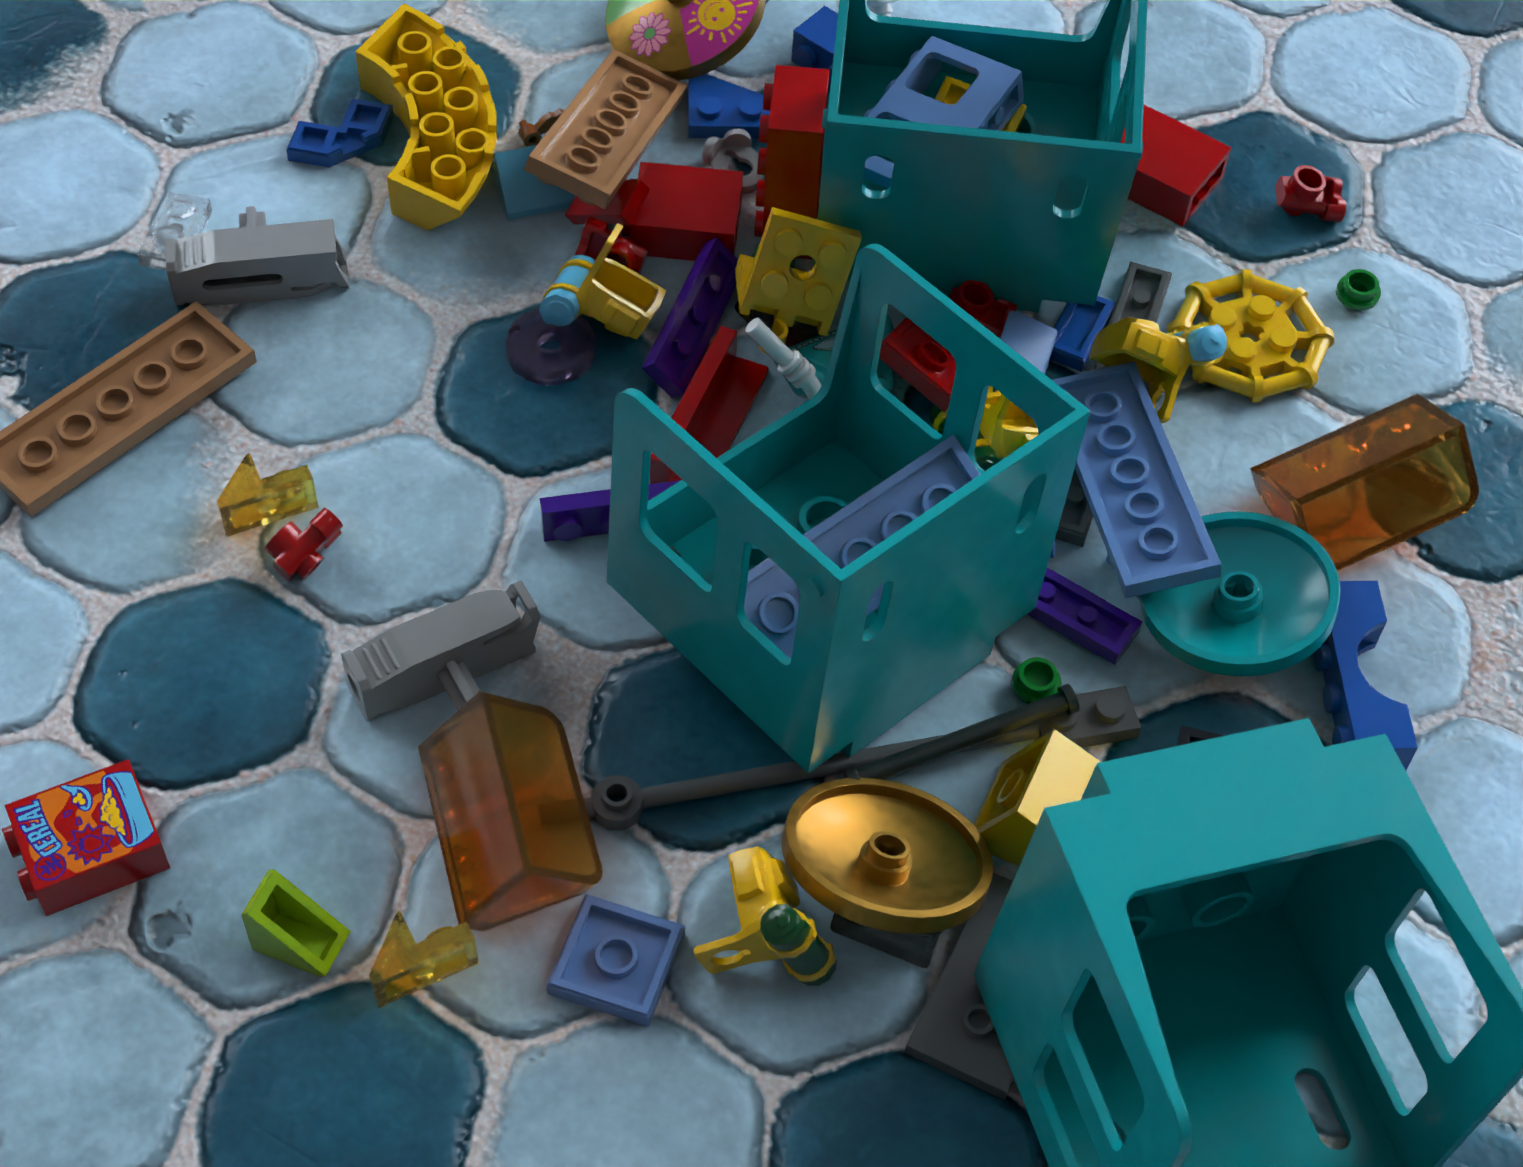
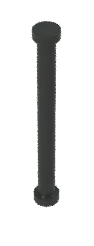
M1068 683L1058 687V693L861 767L855 768L853 764L843 767L844 778L860 780V778L884 780L1065 711L1068 715H1072L1080 711L1079 702L1072 686Z

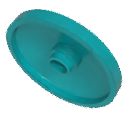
M1242 511L1221 512L1201 516L1221 562V577L1140 595L1141 613L1147 628L1156 641L1174 657L1188 665L1210 673L1237 677L1258 676L1278 672L1300 663L1312 655L1326 641L1332 632L1338 615L1340 580L1333 560L1317 540L1301 528L1282 519L1265 514Z

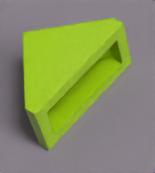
M275 869L267 871L241 914L252 950L318 977H325L351 933L348 928Z

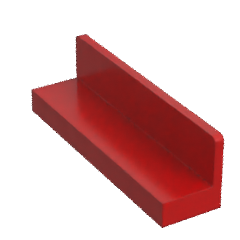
M724 326L719 327L671 417L716 458L730 450L769 371V368L765 365L736 356L737 331ZM651 454L650 484L682 480L655 454Z

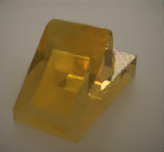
M250 453L244 457L217 500L223 528L227 537L319 507L314 480L308 465L291 470H283L275 475L260 479Z
M397 911L369 974L374 999L378 1008L478 964L476 939L468 923L465 922L455 927L445 926L436 929L424 941L416 944L401 912Z

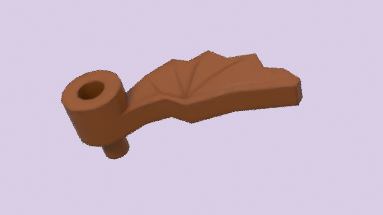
M558 108L554 112H547L535 125L527 123L526 120H521L518 133L525 146L537 145L541 141V134L549 131L564 110Z

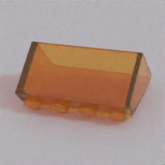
M1415 394L1250 468L1255 488L1272 516L1287 521L1310 534L1327 551L1337 571L1465 514L1474 506L1479 495V484L1464 423L1419 394Z
M479 691L418 746L459 928L478 931L493 929L583 895L601 880L602 865L566 732L560 720L550 710L542 706Z

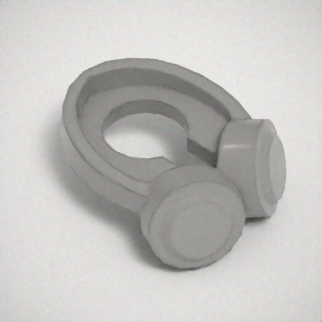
M739 128L732 129L724 135L723 139L710 137L706 141L702 157L704 163L712 169L729 170L730 160L726 157L727 155L737 158L739 162L747 163L752 167V172L743 176L744 194L757 190L758 179H764V175H757L758 153L751 148V136L747 131Z

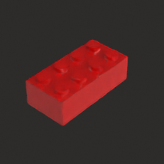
M776 65L774 83H765L763 110L770 111V115L761 114L759 142L767 143V148L759 147L757 175H765V179H758L755 204V206L764 207V211L756 210L754 237H762L772 207L817 219L825 129L821 127L823 109L827 108L830 69ZM800 255L795 257L799 259L813 260V258L808 255Z

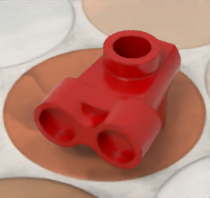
M1298 166L1291 177L1281 176L1275 186L1277 206L1282 207L1286 213L1293 216H1299L1304 212L1317 215L1320 220L1340 223L1346 213V201L1341 196L1342 180L1340 178L1324 176L1321 171L1313 166Z
M589 216L583 228L575 255L582 254L596 260L612 233L608 229L609 223ZM619 235L607 258L640 274L648 250L639 246L633 239L624 238Z
M974 280L963 282L960 288L953 287L948 297L998 338H1001L1009 311H1016L1018 306L1000 297L997 301L993 300L991 289L985 283Z
M323 508L309 522L310 525L303 532L290 521L265 546L264 550L275 559L273 562L274 569L287 581L290 582L297 574L303 579L312 574L324 560L319 553L323 549H327L342 534L340 529L343 527V524L327 508Z

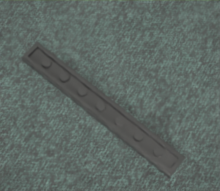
M1130 261L1108 326L1127 317L1150 320L1157 323L1172 273ZM1095 362L1093 370L1106 368L1107 366ZM1074 469L1055 539L1084 547L1093 514Z

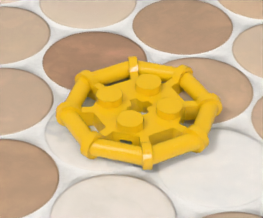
M1241 269L1239 274L1205 283L1192 282L1185 288V298L1174 321L1170 322L1167 326V333L1173 330L1182 332L1193 326L1192 323L1198 311L1209 318L1208 324H1218L1221 326L1227 337L1226 350L1221 357L1206 365H1191L1190 368L1193 371L1192 378L1199 384L1208 382L1247 396L1250 402L1260 403L1264 397L1300 387L1306 390L1312 388L1318 382L1319 377L1317 373L1326 352L1335 342L1334 332L1332 329L1325 327L1307 300V291L1301 287L1293 289L1253 275L1251 269ZM1238 292L1239 296L1238 299L1218 303L1213 299ZM1275 301H1276V302H1279V303H1282V304L1279 305V306H1276ZM1293 313L1297 315L1306 331L1296 330L1289 319ZM1247 333L1256 336L1258 339L1257 342H1253L1251 338L1241 336ZM1294 349L1308 350L1303 362L1298 363L1290 357ZM1230 366L1240 369V375L1229 371ZM1276 373H1282L1281 375H1277V376H1274V377H1270V378L1263 379V377H1266V376H1269V375H1273V374H1276Z

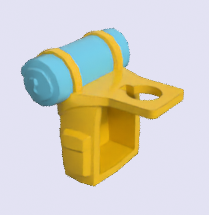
M617 223L596 260L582 254L575 255L560 268L558 278L543 295L539 311L546 324L566 326L582 313L604 323L605 328L611 332L638 339L660 308L667 290L630 268L607 258L608 253L624 227Z
M1127 317L1119 320L1117 323L1110 324L1097 333L1089 358L1107 367L1135 361L1142 380L1149 384L1148 394L1154 408L1157 400L1165 390L1164 402L1156 412L1162 424L1167 423L1171 417L1179 386L1188 367L1191 365H1206L1221 357L1227 348V337L1221 326L1218 324L1210 325L1205 321L1200 322L1199 325H1193L1182 332L1173 330L1166 334L1161 332L1159 325L1153 321Z

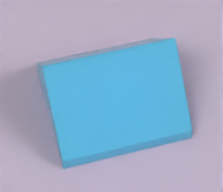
M537 145L494 153L490 170L508 220L569 208L576 196L558 186L545 184L537 176L524 170L528 156Z

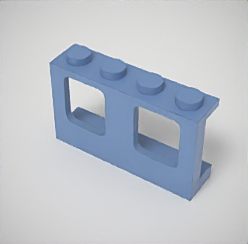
M931 36L920 50H916L912 54L908 66L897 79H893L888 84L884 96L863 117L1002 131L1024 102L1022 71ZM941 61L978 76L961 99L952 105L923 95V92L942 70ZM878 156L869 157L865 161L863 178L889 188L891 186L894 163Z

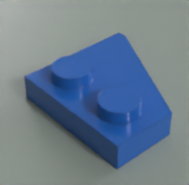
M708 74L688 79V138H724V135L729 130L739 128L747 131L751 139H759L761 114L770 115V111L763 110V94Z

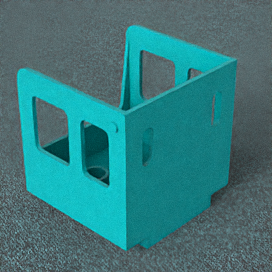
M840 0L828 109H823L821 128L826 129L818 220L860 231L862 239L858 251L869 244L882 245L947 297H949L953 287L960 288L963 282L974 280L985 283L991 289L993 300L997 301L1000 297L1018 305L1017 310L1038 312L1041 300L1095 305L1138 163L1142 158L1148 0H1107L1094 28L1089 33L1083 35L881 16L869 10L867 0ZM1130 23L1128 62L1120 88L1122 49ZM931 36L1022 71L1024 97L1022 104L1027 105V109L1017 132L863 116L869 109H873L884 96L888 84L900 76L908 66L912 54L916 50H920ZM941 61L942 70L923 92V95L935 99L946 76L971 85L978 76ZM1125 130V143H1121L1122 136ZM878 156L894 163L891 186L889 188L863 178L865 161L869 157ZM855 259L847 280H851L855 265Z
M869 244L859 250L856 255L832 353L820 390L811 399L717 458L713 456L641 391L635 388H628L616 396L613 422L607 583L809 774L840 750L851 757L990 656L995 637L1036 608L1091 411L882 245ZM888 304L894 306L946 348L955 359L956 373L943 435L934 430L886 390L878 379L877 367ZM992 386L1033 419L1038 428V436L984 471L975 460L974 450L988 388ZM953 434L980 473L979 476L842 569L803 536V534ZM652 452L682 480L648 501ZM669 546H673L681 554V557L678 554H676ZM767 558H770L788 574L800 591V604L791 658L751 623L744 608L748 571ZM884 584L880 607L866 616L871 596L877 588Z
M1309 718L1097 763L1081 800L1043 809L973 974L1049 1167H1441L1523 1077V989L1386 733L1324 747ZM1425 891L1436 907L1487 1008L1486 1022L1455 1059L1448 1052L1395 945L1397 929ZM1370 967L1374 971L1426 1075L1427 1092L1411 1111L1404 1105L1355 1003V988ZM1309 1073L1320 1080L1346 1134V1148L1341 1150L1331 1149L1323 1144L1295 1086V1076L1297 1074Z

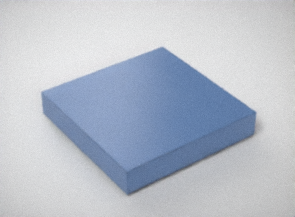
M585 894L547 982V994L649 1027L685 936V925Z

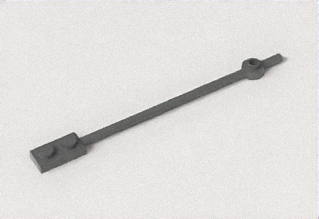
M1121 686L1076 694L1080 711L1068 715L1065 711L959 752L1032 739L1038 740L1054 729L1079 747L1084 748L1138 738L1141 725L1127 687ZM943 735L866 748L858 751L851 757L844 752L838 753L809 774L799 764L792 761L640 788L634 780L626 776H609L596 784L591 797L539 806L541 824L544 827L594 818L599 825L606 829L614 831L625 830L639 821L645 808L842 774L843 767L853 764L855 768ZM612 795H623L625 799L614 802L609 797Z

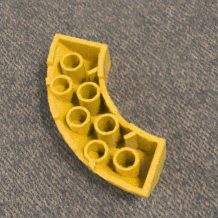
M403 3L355 53L360 89L373 95L384 104L393 105V112L402 121L410 136L400 160L387 176L391 214L428 231L461 217L476 198L487 178L494 158L497 141V116L487 78L480 65H476L467 55L464 44L461 41L454 42L445 34L444 26L426 14Z

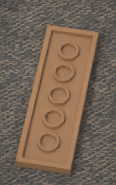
M613 49L530 153L524 170L537 176L545 184L558 186L576 195L586 204L597 205L605 209L681 102L688 85Z
M195 301L0 431V489L30 517L34 516L257 362L255 351Z

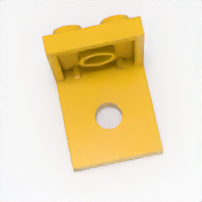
M772 207L756 256L751 257L740 254L735 267L740 314L749 316L751 309L774 315V320H783L789 327L793 326L794 321L817 326L818 334L827 336L862 239L861 232ZM808 255L816 262L814 267L809 272L791 268V261L797 256Z

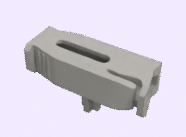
M250 206L246 207V213L239 214V228L212 230L178 240L175 238L165 239L166 269L175 305H184L185 302L194 303L195 301L202 304L228 305L308 297L327 290L332 286V282L338 284L341 288H349L346 253L335 235L333 219L266 225L265 212H256L255 207Z
M518 581L511 584L506 591L487 590L466 596L390 628L353 651L348 650L341 653L348 688L366 721L376 718V715L420 703L445 691L459 716L467 713L468 717L477 714V708L485 705L486 700L474 679L536 652L533 641L541 618L537 605L523 582ZM518 597L526 609L522 620L516 610V600Z

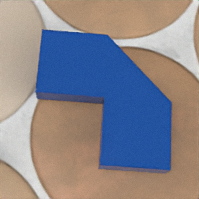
M352 99L340 127L299 121L286 149L288 161L329 168L381 146L394 117L393 105Z

